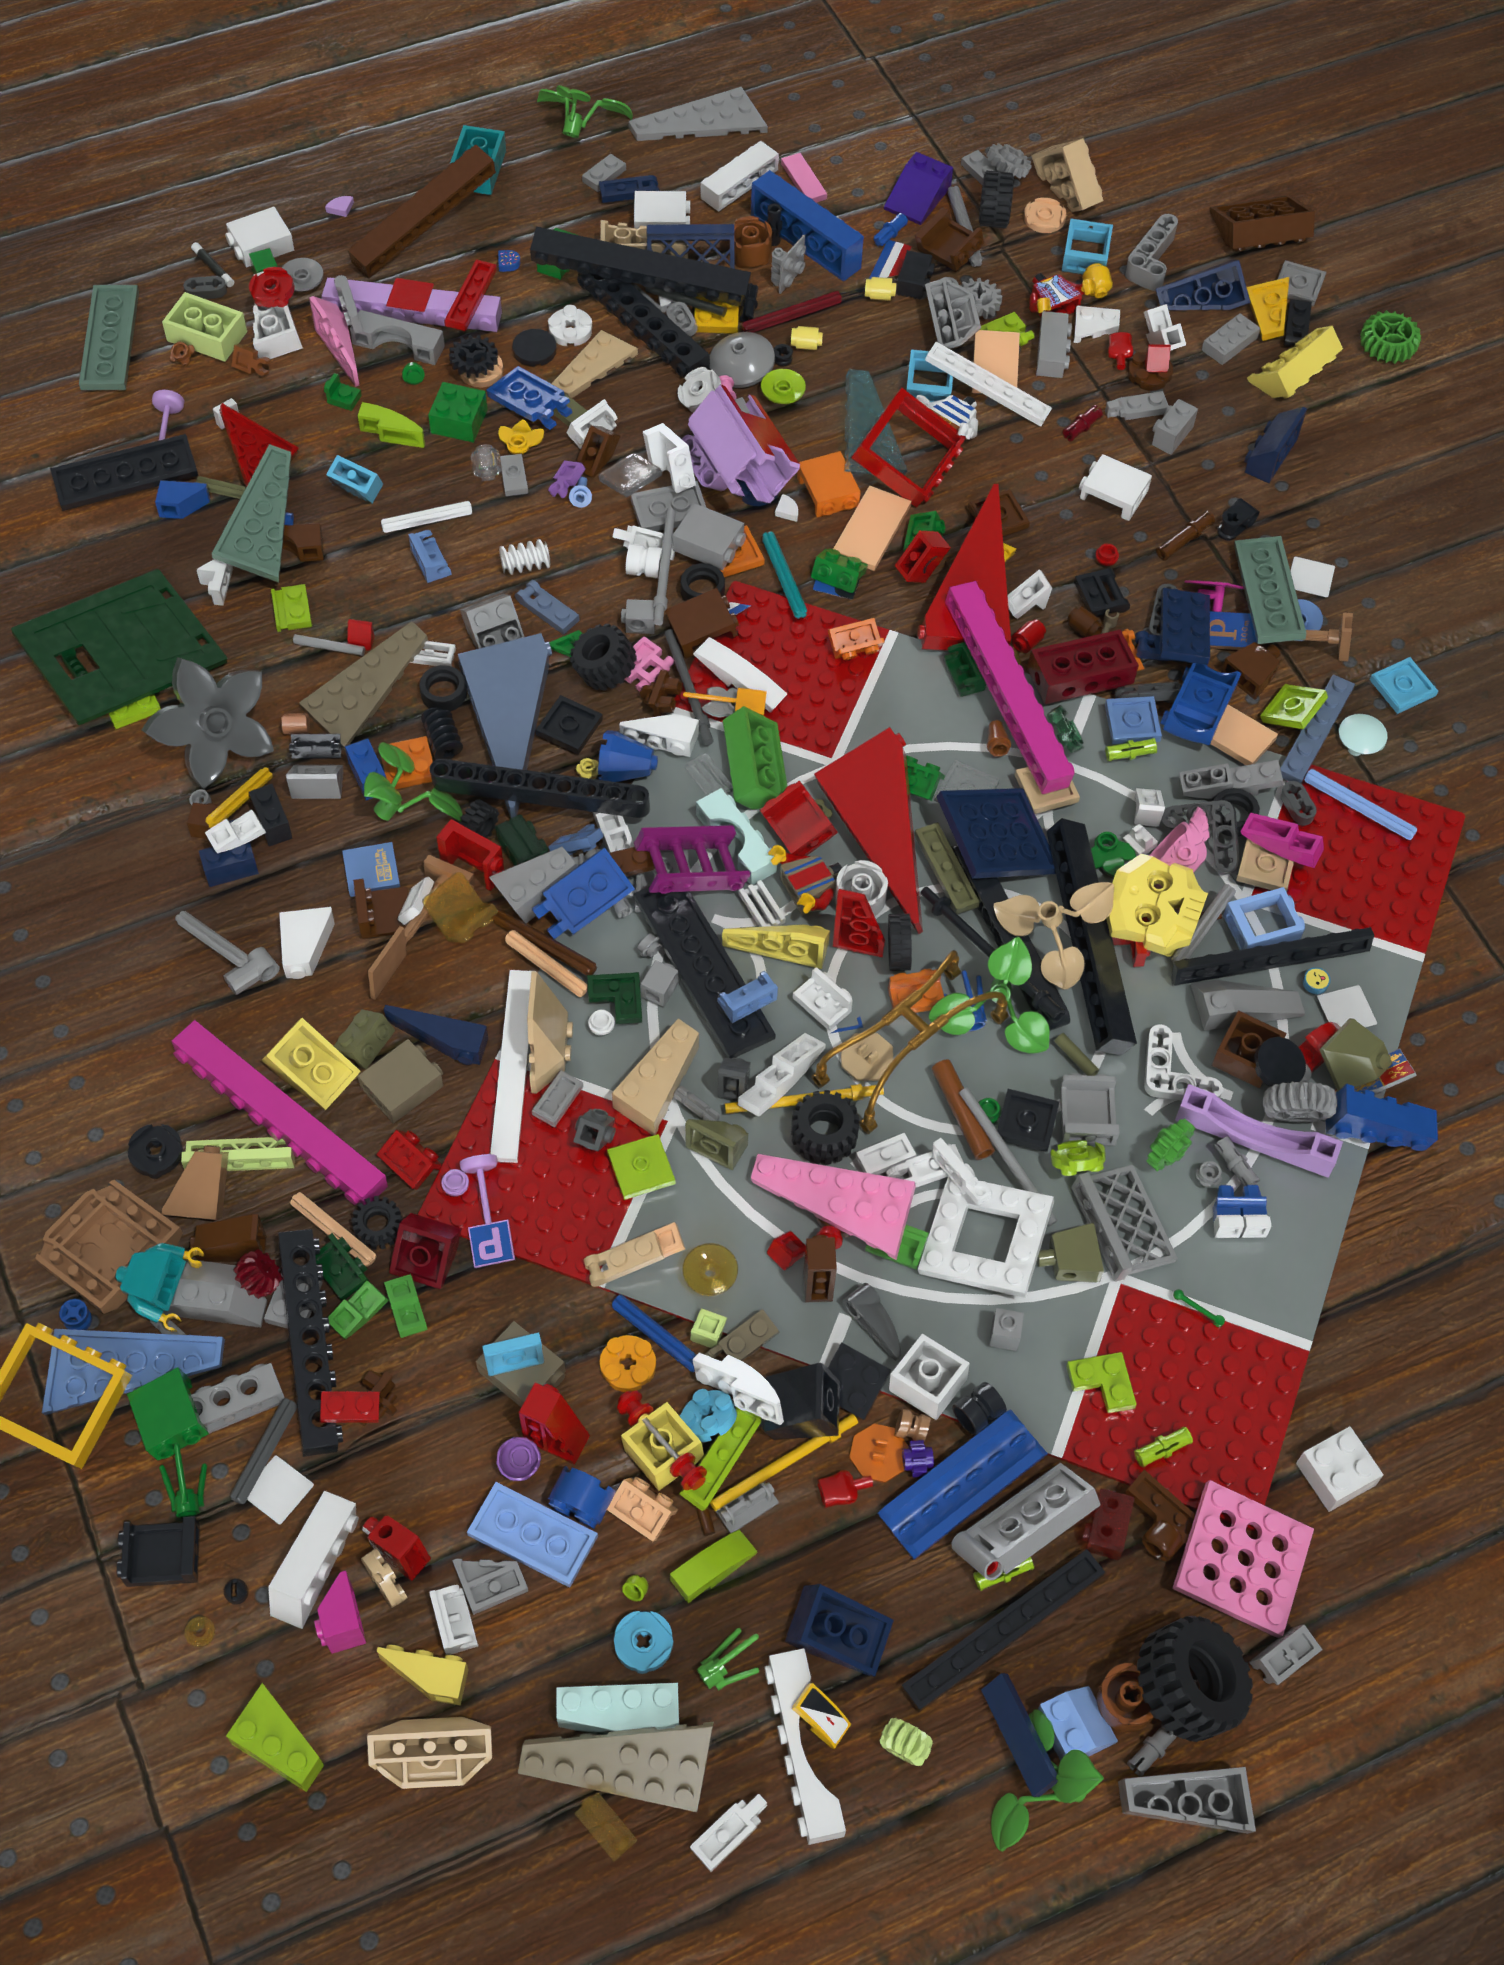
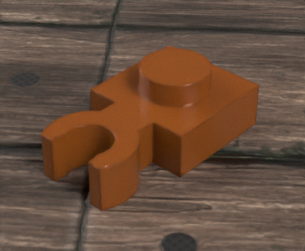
M242 344L234 345L231 367L249 374L256 371L259 375L264 376L269 374V371L263 368L262 363H271V359L268 357L258 358L257 350Z

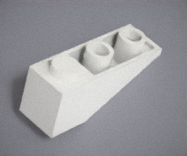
M671 714L620 722L619 728L621 734L652 749H660L672 752L675 755L690 757L699 734V720Z

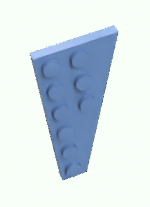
M54 1329V1337L60 1339L63 1334L77 1341L76 1347L83 1351L88 1346L102 1353L100 1359L108 1363L113 1358L127 1365L125 1371L133 1376L123 1394L132 1392L177 1367L187 1376L222 1367L225 1343L223 1337ZM52 1346L42 1414L48 1415L99 1401L113 1375Z

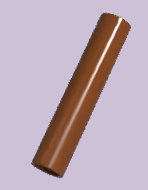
M948 1059L939 1061L932 1067V1072L975 1159H985L992 1155L995 1149L989 1137L959 1094L964 1087L951 1061Z

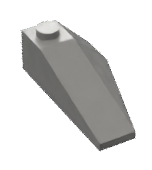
M1221 980L1191 984L1204 1031L1230 1027L1238 1010L1262 1022L1305 1015L1298 991Z

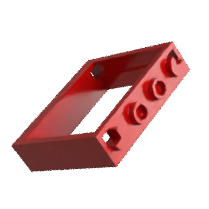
M901 387L851 458L900 496L910 500L911 504L917 508L922 501L927 503L934 494V491L931 489L933 486L935 488L939 486L944 479V476L941 475L943 471L947 473L954 464V461L951 459L953 457L957 458L963 451V448L960 446L966 439V436L957 435V429ZM896 410H899L948 448L922 488L870 449Z

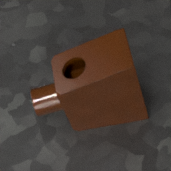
M1253 642L1226 657L1221 673L1241 672L1237 686L1255 700L1276 676L1280 665L1277 659L1281 655L1280 650L1275 645L1264 649L1260 644Z

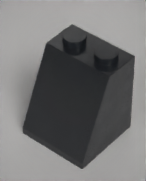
M815 1363L766 1377V1380L775 1390L780 1400L784 1420L779 1425L761 1418L764 1432L773 1440L839 1436L840 1380L823 1363Z

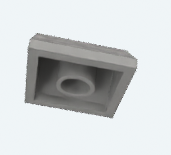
M293 765L286 774L291 799H341L343 765Z

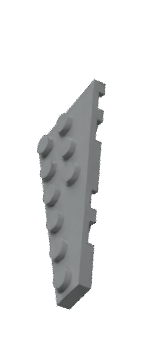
M742 87L628 121L629 129L637 141L660 140L664 136L675 135L676 138H684V135L695 134V137L728 135L729 132L740 131L741 134H749L751 130H760V133H767L768 131L767 124Z

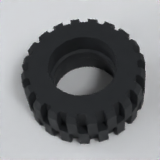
M1186 1616L1149 1634L1141 1646L1139 1652L1141 1658L1137 1661V1670L1140 1671V1676H1138L1139 1687L1143 1689L1144 1694L1142 1697L1145 1703L1150 1705L1152 1709L1150 1712L1155 1719L1159 1718L1161 1726L1167 1731H1173V1735L1192 1742L1207 1740L1241 1724L1250 1709L1248 1706L1251 1705L1253 1696L1250 1693L1253 1687L1252 1678H1249L1248 1675L1250 1668L1248 1662H1245L1242 1657L1244 1653L1240 1646L1234 1644V1638L1228 1632L1222 1631V1626L1200 1616ZM1189 1666L1198 1679L1201 1691L1192 1678Z

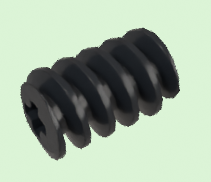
M441 708L427 709L422 714L421 720L429 739L434 759L450 760L462 751L463 744L460 742V735H458L455 721L452 719V713Z

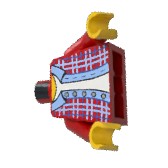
M1039 273L1032 280L1034 285L1032 294L1029 297V310L1032 313H1038L1040 317L1043 311L1076 312V306L1081 305L1082 295H1088L1091 290L1097 289L1095 279L1088 278L1082 281L1081 284H1075L1058 274L1046 279L1042 273Z

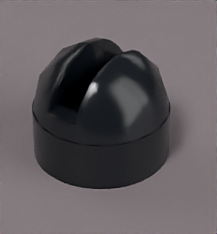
M232 1579L225 1584L224 1596L229 1603L238 1605L247 1599L249 1589L243 1580ZM237 1584V1597H232L233 1585Z

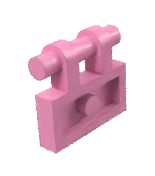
M646 637L641 638L633 646L636 651L637 661L634 662L635 668L630 671L631 675L624 679L630 684L636 678L639 679L640 682L636 685V689L639 692L642 686L650 685L651 682L656 683L655 680L658 678L660 670H667L669 672L670 666L674 664V659L671 656H667L664 660L659 658L662 655V649ZM650 665L655 667L650 673L645 671Z

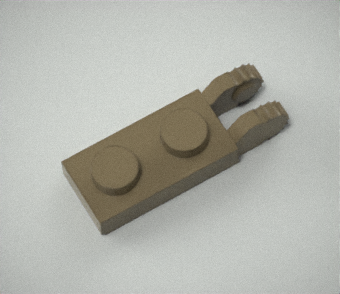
M762 1309L720 1340L718 1345L704 1355L715 1358L724 1351L727 1356L730 1355L743 1361L779 1334L780 1331Z

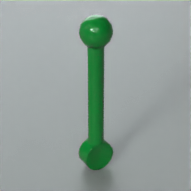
M1177 1289L1174 1291L1173 1296L1176 1300L1184 1301L1213 1320V1324L1216 1327L1224 1325L1225 1319L1223 1316H1215L1186 1297L1182 1290Z

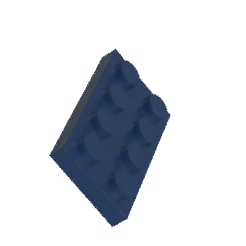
M1163 588L1161 594L1160 658L1208 665L1210 660V595Z

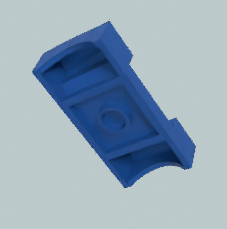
M1193 663L1191 668L1186 667L1181 679L1184 683L1170 712L1166 710L1160 724L1164 725L1163 730L1179 738L1210 746L1225 709L1237 687L1241 672L1221 673L1207 665Z

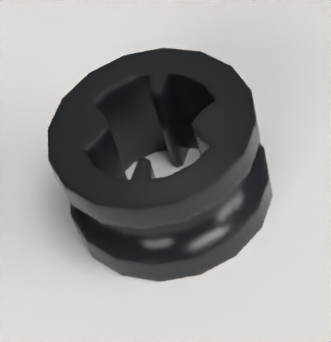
M779 344L774 347L775 364L778 366L789 365L793 358L792 348L787 344Z

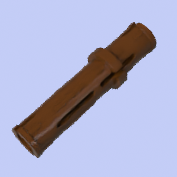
M1205 511L1194 521L1190 520L1184 529L1156 549L1158 557L1160 559L1163 557V560L1166 561L1189 541L1201 536L1203 530L1215 523L1213 514Z

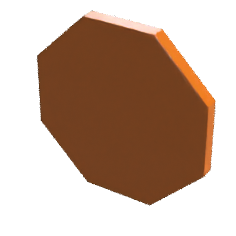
M872 1424L854 1435L849 1459L861 1477L871 1476L873 1481L886 1483L904 1472L902 1449H907L909 1446L903 1438L895 1436V1428Z

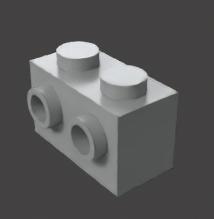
M1180 399L1173 406L1170 405L1165 411L1163 419H1158L1152 431L1155 433L1152 445L1172 455L1194 427L1198 408Z

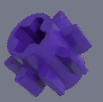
M923 1440L910 1441L909 1448L902 1449L904 1471L911 1470L912 1477H923L926 1475L927 1469L934 1468L932 1447H925Z

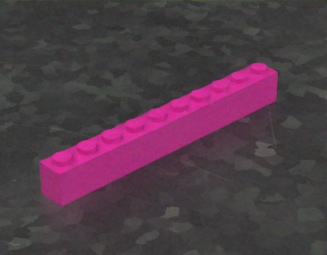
M976 581L950 587L945 603L1041 793L1046 794L1068 788L1074 776V767L1071 762H1068L1064 754L1063 745L1057 741L1051 723H1048L1042 705L1037 702L1031 684H1028L1022 666L1018 665L1014 657V650L1008 645L1002 627L998 626L992 608H989L983 590H980Z
M194 1020L172 1040L175 1050L173 1054L182 1064L187 1062L192 1066L193 1072L200 1079L206 1078L211 1082L212 1088L220 1095L226 1094L235 1108L238 1110L243 1108L249 1113V1118L256 1125L260 1126L262 1124L265 1126L267 1132L274 1140L279 1141L283 1139L286 1147L292 1148L295 1157L300 1155L306 1160V1165L313 1172L317 1173L319 1171L322 1173L331 1187L334 1189L339 1187L345 1192V1197L352 1204L356 1205L361 1202L365 1205V1199L370 1198L372 1202L374 1201V1196H379L388 1187L385 1174L197 1021Z

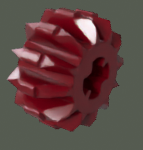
M259 1249L244 1254L233 1269L237 1274L235 1280L241 1283V1288H245L249 1296L254 1294L258 1299L262 1296L266 1297L268 1294L271 1295L277 1290L282 1280V1275L279 1273L281 1268L276 1266L275 1260H272L268 1253L263 1254Z

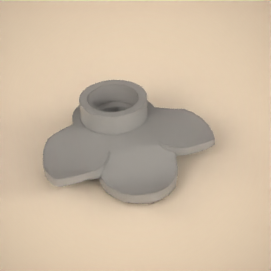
M710 687L707 689V694L737 698V689L730 688L726 691L721 687ZM711 700V702L702 707V710L715 717L726 716L727 718L735 712L736 703Z

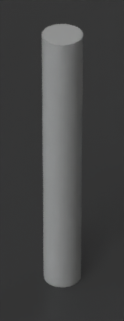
M297 634L293 637L294 644L360 656L365 654L364 646Z

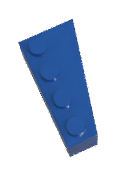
M1345 1084L1336 1093V1114L1325 1120L1326 1134L1336 1135L1340 1139L1356 1138L1361 1139L1365 1143L1381 1142L1386 1143L1390 1147H1411L1415 1151L1427 1150L1438 1140L1436 1110L1409 1102L1400 1105L1397 1104L1396 1098L1389 1096L1381 1099L1376 1098L1373 1091L1365 1089L1362 1093L1354 1091V1086Z

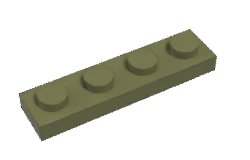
M939 823L916 829L914 836L946 897L951 900L950 905L956 914H960L979 907L980 901Z

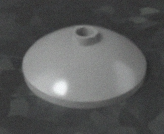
M739 332L728 335L721 339L710 353V370L712 369L718 376L727 375L732 377L734 388H743L759 383L773 369L775 363V353L771 343L765 337L752 332Z

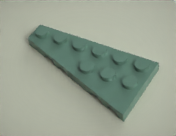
M269 444L212 552L213 559L279 582L291 467L290 451Z

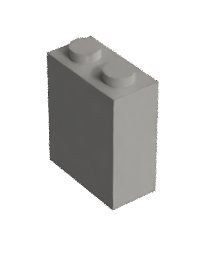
M694 503L672 535L673 551L702 563L711 564L723 571L727 563L733 561L737 548L742 547L745 542L744 523Z

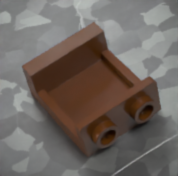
M944 207L915 234L917 249L920 252L933 255V259L954 271H957L962 265L966 264L969 258L976 251L980 250L984 244L982 229L976 228L972 232L952 221L949 210Z
M717 588L670 607L665 611L670 627L674 631L686 659L694 656L692 647L705 642L709 637L713 639L729 631L733 637L738 636L736 627L739 626L738 620L734 612L729 613L730 604L726 595L721 596Z

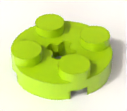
M1074 1140L1057 1145V1151L1051 1150V1163L1055 1168L1060 1169L1061 1174L1064 1176H1073L1079 1171L1098 1172L1104 1169L1103 1163L1106 1161L1105 1147L1100 1143L1095 1142L1094 1147L1088 1146L1087 1140Z

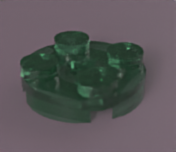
M1059 705L1047 714V717L1052 726H1056L1060 733L1057 734V738L1063 747L1066 746L1071 754L1073 752L1076 753L1084 748L1082 745L1084 743L1073 720L1070 721L1068 718H1065L1068 712L1063 706Z

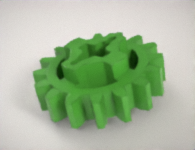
M1184 1118L1183 1120L1180 1119L1177 1124L1174 1123L1166 1129L1163 1128L1158 1133L1155 1141L1150 1145L1153 1151L1147 1156L1149 1158L1146 1162L1156 1171L1163 1170L1165 1166L1179 1161L1192 1144L1190 1138L1194 1135L1195 1126Z

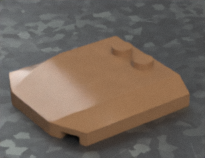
M115 1180L110 1181V1186L96 1191L92 1189L85 1192L46 1231L43 1238L44 1246L40 1255L37 1254L35 1257L39 1265L104 1314L118 1309L128 1298V1295L121 1291L120 1286L122 1283L116 1280L117 1269L120 1266L128 1267L134 1253L145 1252V1250L159 1243L178 1246L183 1234L179 1226Z

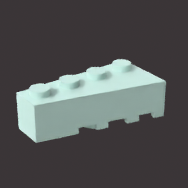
M678 1683L556 1687L558 1727L595 1735H606L611 1731L652 1727L658 1730L675 1728V1725H679Z

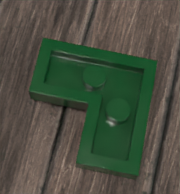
M639 972L587 975L589 1003L615 1001L616 1024L642 1023Z

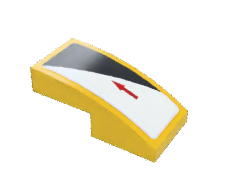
M813 1683L806 1686L791 1708L812 1726L810 1730L832 1749L836 1748L851 1725L841 1710Z

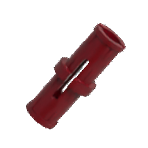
M1093 405L1084 414H1079L1075 417L1074 422L1063 429L1064 438L1066 439L1070 436L1068 441H1073L1083 431L1087 432L1091 425L1103 416L1101 408L1099 407L1094 412L1098 406Z

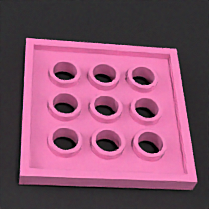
M1209 1480L1205 1483L1172 1589L1274 1637L1280 1638L1284 1635L1314 1529ZM1221 1512L1230 1516L1232 1521L1230 1527H1226L1221 1523ZM1247 1525H1252L1256 1528L1258 1532L1257 1539H1251L1247 1535ZM1273 1537H1278L1282 1540L1284 1544L1282 1552L1277 1551L1273 1547ZM1213 1539H1218L1223 1544L1224 1550L1222 1554L1216 1553L1213 1550ZM1239 1551H1243L1249 1556L1250 1563L1248 1566H1244L1239 1562ZM1266 1563L1271 1564L1275 1568V1578H1270L1266 1575L1264 1571ZM1205 1565L1214 1569V1581L1208 1580L1204 1576L1203 1569ZM1231 1578H1236L1240 1581L1242 1586L1240 1593H1236L1231 1589ZM1258 1590L1266 1593L1268 1597L1267 1605H1262L1258 1602L1256 1598Z

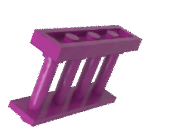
M734 826L641 828L634 841L636 851L646 850L650 852L657 873L649 887L650 893L661 892L662 894H667L670 892L712 890L737 891L742 889L751 874L750 871H736L728 849L736 835ZM706 849H717L719 851L725 871H713ZM660 850L673 851L680 873H667ZM683 850H696L703 872H690Z

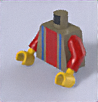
M774 845L768 852L769 855L774 856L771 862L773 865L782 864L780 865V880L801 915L807 914L809 911L825 910L835 894V880L842 869L840 863L837 862L826 866L820 856L793 855L787 853L782 846Z

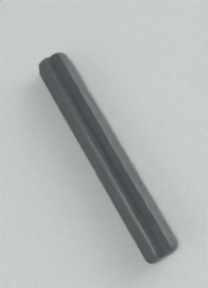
M287 1398L281 1401L230 1494V1498L236 1503L244 1504L297 1409L294 1401Z

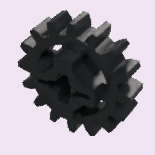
M469 335L468 339L460 337V343L454 341V347L449 349V359L453 370L458 369L459 375L465 372L468 378L471 374H475L476 378L479 377V373L487 375V369L493 371L494 365L498 364L497 348H495L494 342L489 343L488 337L483 340L480 335H477L476 338Z

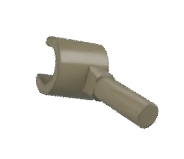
M1110 609L1105 611L1102 633H1107L1110 628H1114L1117 625L1118 612L1115 617L1109 616Z

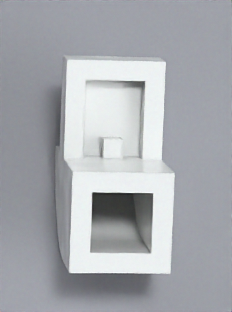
M1167 304L1144 311L1149 329V334H1146L1149 344L1171 345V350L1186 345L1181 324L1172 325Z

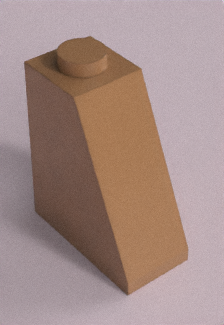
M205 1145L204 1150L195 1151L163 1206L162 1215L212 1220L222 1218L229 1152L220 1151L221 1147Z

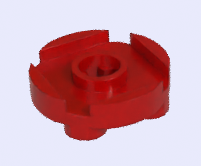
M268 267L263 269L264 273L259 276L255 274L249 283V291L257 306L284 307L289 303V299L295 290V284L291 275L284 268Z

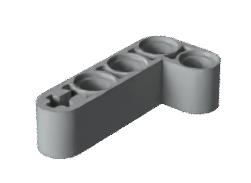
M1172 214L1160 216L1129 255L1125 277L1129 281L1151 291H1155L1156 288L1163 286L1167 268L1164 263L1158 260L1175 238L1178 225L1176 216Z

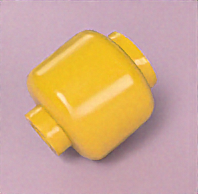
M1100 263L1088 266L1082 275V281L1088 278L1095 279L1097 289L1091 290L1090 294H1088L1089 296L1103 298L1113 287L1109 269Z

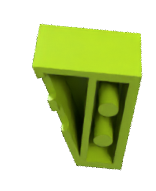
M262 1683L226 1737L232 1745L307 1792L324 1764Z

